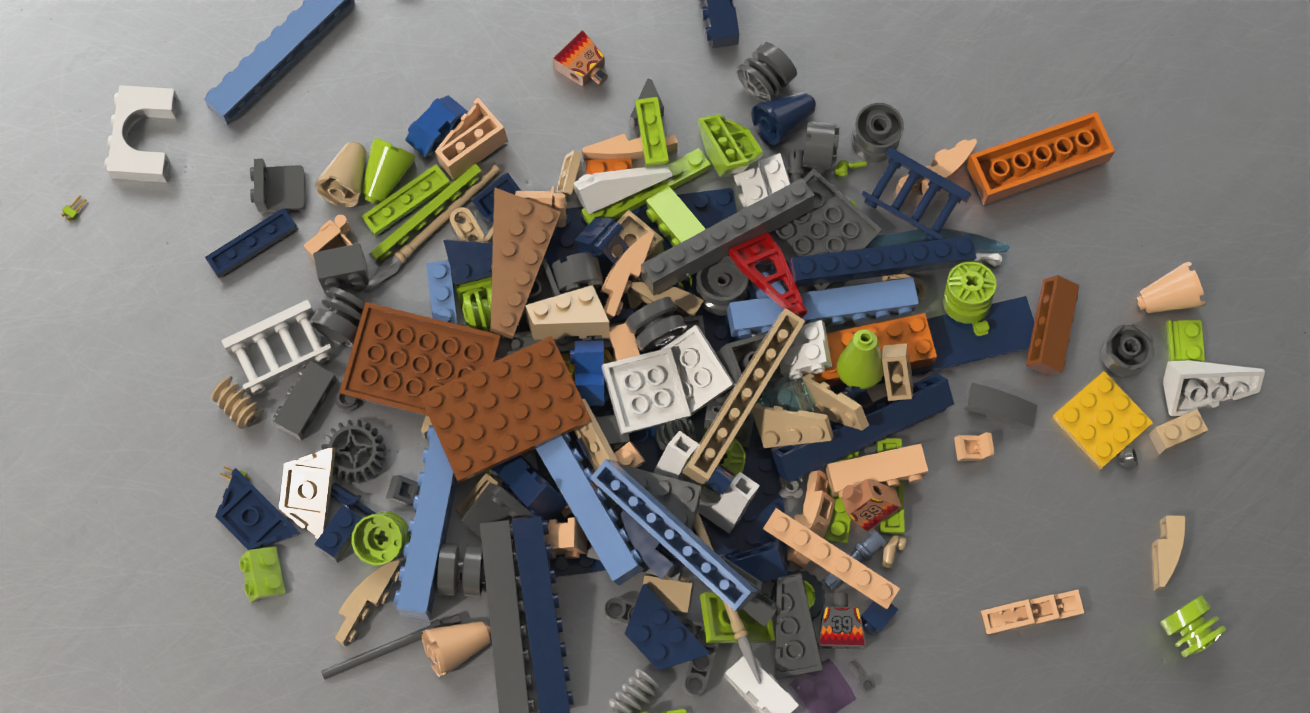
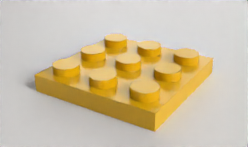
M1105 371L1052 416L1054 421L1100 470L1153 423Z

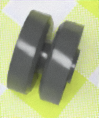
M726 256L698 271L696 295L704 300L701 306L706 311L723 316L727 315L729 303L746 301L748 277L739 270L730 256Z
M664 297L644 306L625 321L630 333L639 334L635 342L641 352L650 351L669 342L687 328L682 316L673 315L677 307L671 297Z

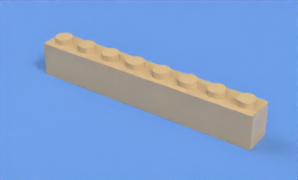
M786 308L777 316L682 473L701 485L709 480L805 320Z

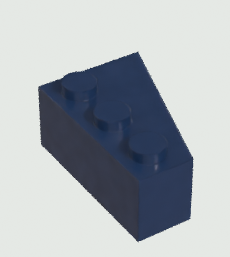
M703 0L704 7H701V15L703 21L707 20L708 27L705 28V36L707 41H711L712 49L738 45L740 35L733 0Z
M443 240L455 285L492 276L493 242Z
M776 537L775 541L762 545L760 541L754 543V549L743 552L736 550L723 555V557L761 582H777L779 577L787 576L790 563L787 560L785 543Z

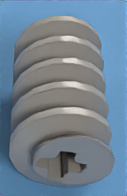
M637 669L635 674L638 679L630 677L629 682L631 686L622 685L624 693L618 691L615 693L618 701L610 699L609 704L611 708L609 709L612 713H635V708L642 711L643 707L640 702L643 701L649 704L650 701L647 694L656 696L657 694L653 687L660 688V686L645 672Z

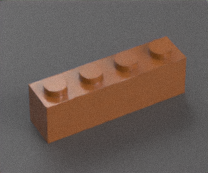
M1059 275L1043 279L1026 362L1027 367L1046 375L1063 372L1067 347L1070 341L1071 326L1074 320L1075 305L1078 299V284Z

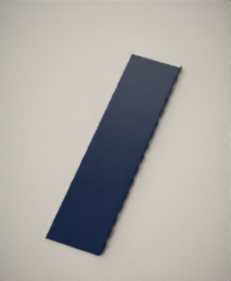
M1023 296L991 304L990 312L981 320H986L989 325L988 334L982 336L975 335L972 323L957 322L948 314L928 318L927 322L937 358L933 366L911 370L912 376L1028 349L1030 347L1034 320L1027 297ZM882 376L881 381L877 384L885 383V377ZM846 384L832 386L830 390L838 394L844 392L845 388L849 386Z

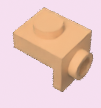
M990 432L979 436L959 435L954 437L957 461H982L994 456V443Z

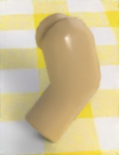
M898 535L891 537L884 547L881 566L893 568L896 549H905L906 539L904 537H898Z

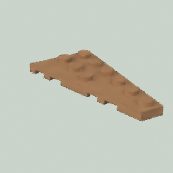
M494 188L490 331L513 339L561 212Z

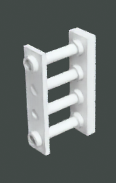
M308 299L221 340L228 354H236L249 382L244 384L243 387L248 395H256L266 389L265 387L300 371L303 366L307 367L310 361L321 364L331 358L330 356L334 355L330 344L322 346L314 328L309 324V319L313 316L314 312ZM296 323L302 325L314 349L313 352L302 357L288 331L289 326ZM275 333L280 334L292 359V362L279 367L267 342L268 336ZM253 343L259 345L271 372L260 377L257 376L245 351L246 347Z

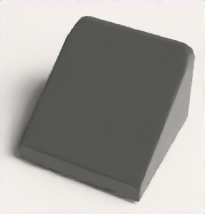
M400 475L393 476L386 499L413 506L415 495H417L419 489L418 482Z

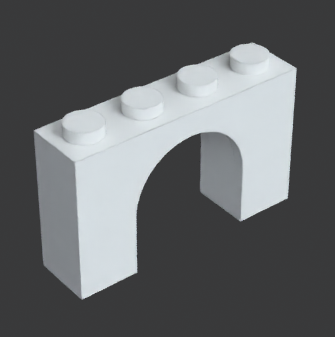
M119 85L118 93L114 95L115 114L111 116L112 136L109 135L108 137L109 157L105 158L104 164L105 170L112 179L167 182L170 160L166 153L135 150L128 146L127 136L131 127L141 119L149 117L176 119L179 98L174 89Z
M679 431L668 443L653 473L699 484L682 473L699 444ZM739 472L723 495L703 486L698 512L730 534L741 520L760 485Z

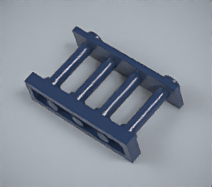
M889 147L885 154L889 159V165L872 194L870 195L865 191L862 192L861 195L865 198L864 203L874 209L879 206L925 233L924 237L929 241L945 239L939 234L956 204H960L961 200L967 203L971 193ZM902 166L909 170L907 173L909 176L894 202L889 206L879 200L895 171ZM922 177L929 181V188L910 218L899 210L916 181ZM943 189L949 193V199L934 225L929 229L919 223L936 192H940Z

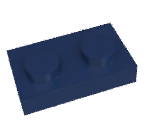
M505 173L470 199L486 222L494 220V188L514 195L516 191H521L509 173Z

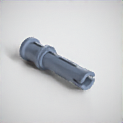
M874 529L869 531L870 534L861 543L857 542L855 544L854 551L849 556L860 563L867 562L872 559L871 555L881 546L885 547L887 545L883 537ZM829 573L822 579V582L833 591L842 580Z

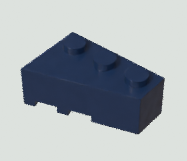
M521 455L508 460L498 475L503 480L501 484L511 493L514 492L516 494L515 498L525 507L527 506L533 516L541 515L542 518L549 522V520L555 519L568 504L562 493Z

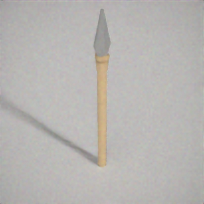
M494 164L408 245L401 248L394 256L386 259L364 290L371 289L397 273L401 264H404L406 259L422 243L450 219V214L454 209L464 206L501 171L499 167Z
M697 511L694 523L696 534L713 550ZM723 601L731 621L733 633H735L734 638L738 639L740 649L757 682L761 684L752 646L747 638L748 631L744 630L745 626L738 612L734 611Z

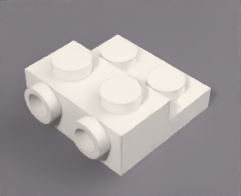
M781 153L760 161L757 160L743 172L733 174L737 186L742 187L743 193L740 194V200L743 207H748L791 184Z
M820 320L801 327L780 362L781 374L787 379H799L803 374L822 373L826 368L832 367L825 323Z

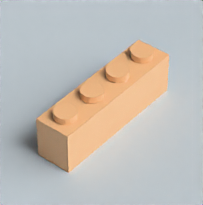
M921 444L828 464L826 467L832 497L839 496L840 499L843 498L842 492L847 485L856 487L866 479L890 487H896L902 481L909 480V483L922 481L923 477L928 473Z

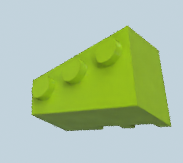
M670 186L646 199L648 207L646 213L649 219L657 223L661 233L669 240L673 247L706 230Z

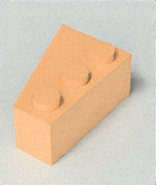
M575 517L568 518V522H557L556 519L549 520V523H547L549 534L544 535L545 544H551L553 559H556V555H565V558L576 559L579 558L580 554H587V536ZM513 540V548H514V550H516L515 540Z

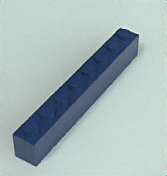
M972 236L792 257L787 265L793 276L794 283L797 287L954 268L960 263L972 262L977 257Z
M935 373L913 383L912 399L888 401V397L885 396L862 407L869 424L864 430L832 421L830 422L834 435L832 441L779 446L771 449L779 475L788 482L797 481L811 471H818L828 463L843 459L845 455L861 451L865 446L873 442L882 441L886 436L894 432H901L911 424L926 420L928 416L944 412L948 407L954 405L948 379Z
M541 515L512 519L539 711L540 713H570L569 706L574 705L572 690L567 691L566 681H570L568 666L563 667L562 657H567L565 642H560L559 633L563 632L561 617L556 618L555 608H560L558 593L553 594L551 584L556 583L554 569H549L548 559L553 558L551 544H545L544 535L549 534L547 520H542Z

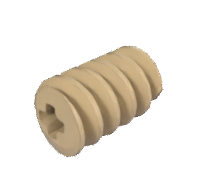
M229 376L224 378L215 387L211 394V399L217 402L220 409H224L226 415H230V419L236 422L238 428L243 429L256 422L263 415L264 410L259 409L255 411L258 404L254 402L249 405L248 403L252 399L251 396L242 398L245 390L240 389L236 392L239 384L235 382L230 385L233 378Z

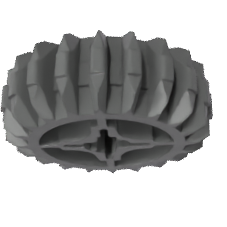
M348 420L347 427L339 423L340 430L330 429L333 436L326 435L324 439L329 444H322L321 448L322 450L331 447L336 448L347 437L346 444L335 450L333 475L337 474L336 478L338 481L345 477L346 483L350 484L352 478H354L355 482L359 484L361 476L368 481L369 472L373 475L377 474L375 466L378 468L383 467L382 462L378 459H386L385 453L381 452L386 449V445L381 443L384 440L382 435L376 436L378 429H371L370 423L367 422L362 427L361 420H357L355 426H353L352 421ZM355 435L366 437L372 442V445L358 443ZM353 444L357 451H359L356 452V455H354L355 461L350 454V452H352L351 449L353 448ZM372 453L368 462L360 467L362 458ZM335 459L349 460L352 469L340 466Z

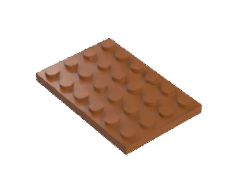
M365 302L339 393L428 416L420 395L495 362L502 336Z
M552 336L420 395L458 483L592 422Z

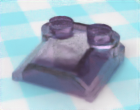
M829 658L822 662L823 670L805 673L788 685L806 713H837L856 700L851 687Z

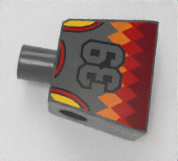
M834 593L833 606L824 607L817 641L819 649L863 650L865 648L866 642L859 607H848L847 593Z

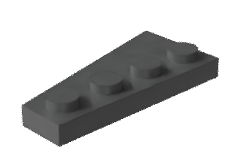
M802 573L779 577L777 579L775 678L823 670Z

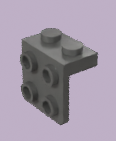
M263 158L254 159V167H250L251 181H254V189H250L251 203H255L258 212L279 211L282 208H285L286 211L304 209V168L301 165L267 167Z

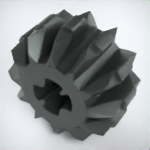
M675 419L662 423L655 429L657 444L664 451L668 443L679 431L692 440H696V430L691 419Z

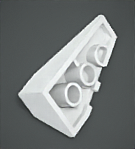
M666 165L594 173L592 175L586 174L573 184L578 201L587 213L591 214L673 175Z
M1190 360L1168 361L1163 379L1168 413L1170 416H1182L1196 409L1199 411L1208 406L1212 408L1220 406V402L1229 399L1235 401L1258 393L1261 390L1265 370Z

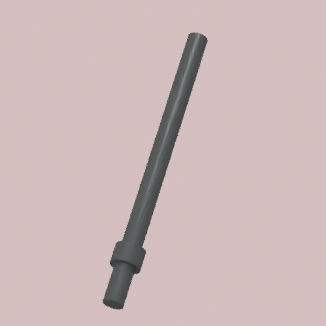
M459 614L441 621L439 619L432 621L427 627L321 670L322 676L325 680L422 639V634H424L423 630L462 623Z

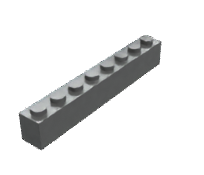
M800 178L642 263L641 278L654 296L728 256L730 248L767 232L770 233L813 210L815 195L805 181Z
M509 520L480 523L499 713H534V698H529L528 688H532L531 673H526V663H530L529 649L524 648L523 638H527L526 623L521 624L520 614L525 613L524 601L519 599L518 589L522 588L520 574H516L515 568L518 560L516 550L513 548V526H511V521Z

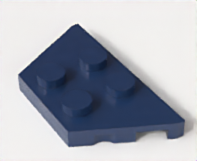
M237 468L232 471L231 481L228 488L225 489L222 504L219 505L215 517L247 550L259 549L300 534Z
M644 584L625 631L628 639L658 671L708 656L710 652L651 589Z

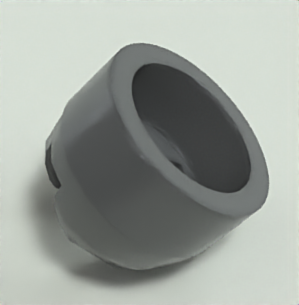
M1133 447L1120 452L1119 458H1124V461L1120 462L1121 465L1124 467L1138 466L1137 454Z

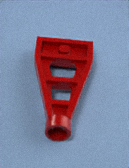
M769 232L730 248L728 254L739 270L781 308L788 309L800 318L807 314L808 310L803 304L782 250ZM770 259L773 261L777 273L766 277L755 268V265ZM783 280L789 291L780 294L771 284Z

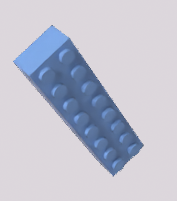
M429 425L427 433L429 449H424L422 462L425 463L424 472L420 471L418 478L420 494L415 495L413 503L415 519H410L408 533H411L410 543L406 542L404 548L406 564L401 566L399 572L401 589L396 590L394 605H397L396 608L401 616L427 621L431 620L438 584L440 547L442 543H446L458 482L432 425Z

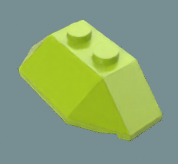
M720 114L698 118L705 152L720 177L741 173L763 157L762 149L748 128L734 121L727 120Z

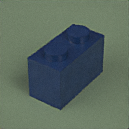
M342 504L315 542V547L338 563L352 543V533L356 524L363 518Z

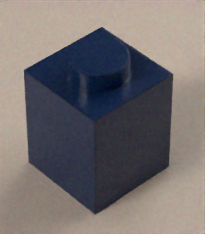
M873 601L861 616L863 629L870 634L874 632L878 635L899 609L892 603L885 609Z

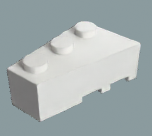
M744 656L725 672L724 677L757 713H794L799 706L795 699L779 686L776 678L770 673L767 674L761 668L763 665L756 657L755 661L761 684L757 682Z

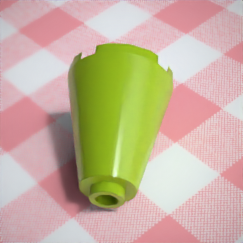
M374 138L371 144L362 188V194L365 195L364 200L377 205L378 201L382 202L387 198L415 159L413 154L392 146L393 144L378 138Z
M863 329L857 331L838 358L837 373L840 379L850 387L856 386L860 387V389L873 387L881 381L884 374L882 353L877 336L870 330Z

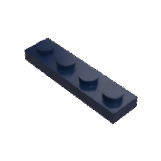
M282 208L210 253L205 259L217 277L220 278L298 228L285 208Z

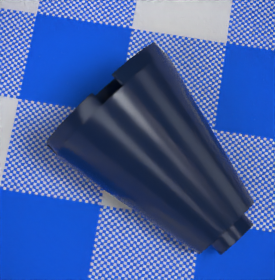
M805 92L760 102L751 111L753 125H758L761 131L758 135L765 143L770 146L780 144L815 112L816 102L811 95Z

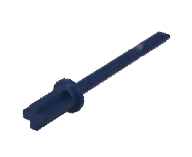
M336 482L331 485L330 496L347 506L350 510L353 511L356 508L367 516L376 513L359 502L361 495L356 496Z

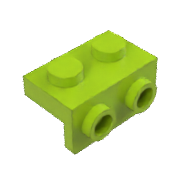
M276 547L250 549L241 556L240 570L244 573L245 577L244 591L249 597L250 603L256 602L261 598L282 596L286 593Z

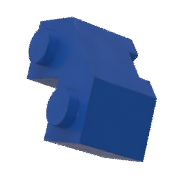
M449 95L440 99L437 98L409 126V133L405 141L424 157L434 154L446 135L451 130H455L461 122V117L467 114L468 111Z
M604 340L575 341V350H570V364H575V386L581 398L585 399L589 406H604V374L601 367L604 364Z

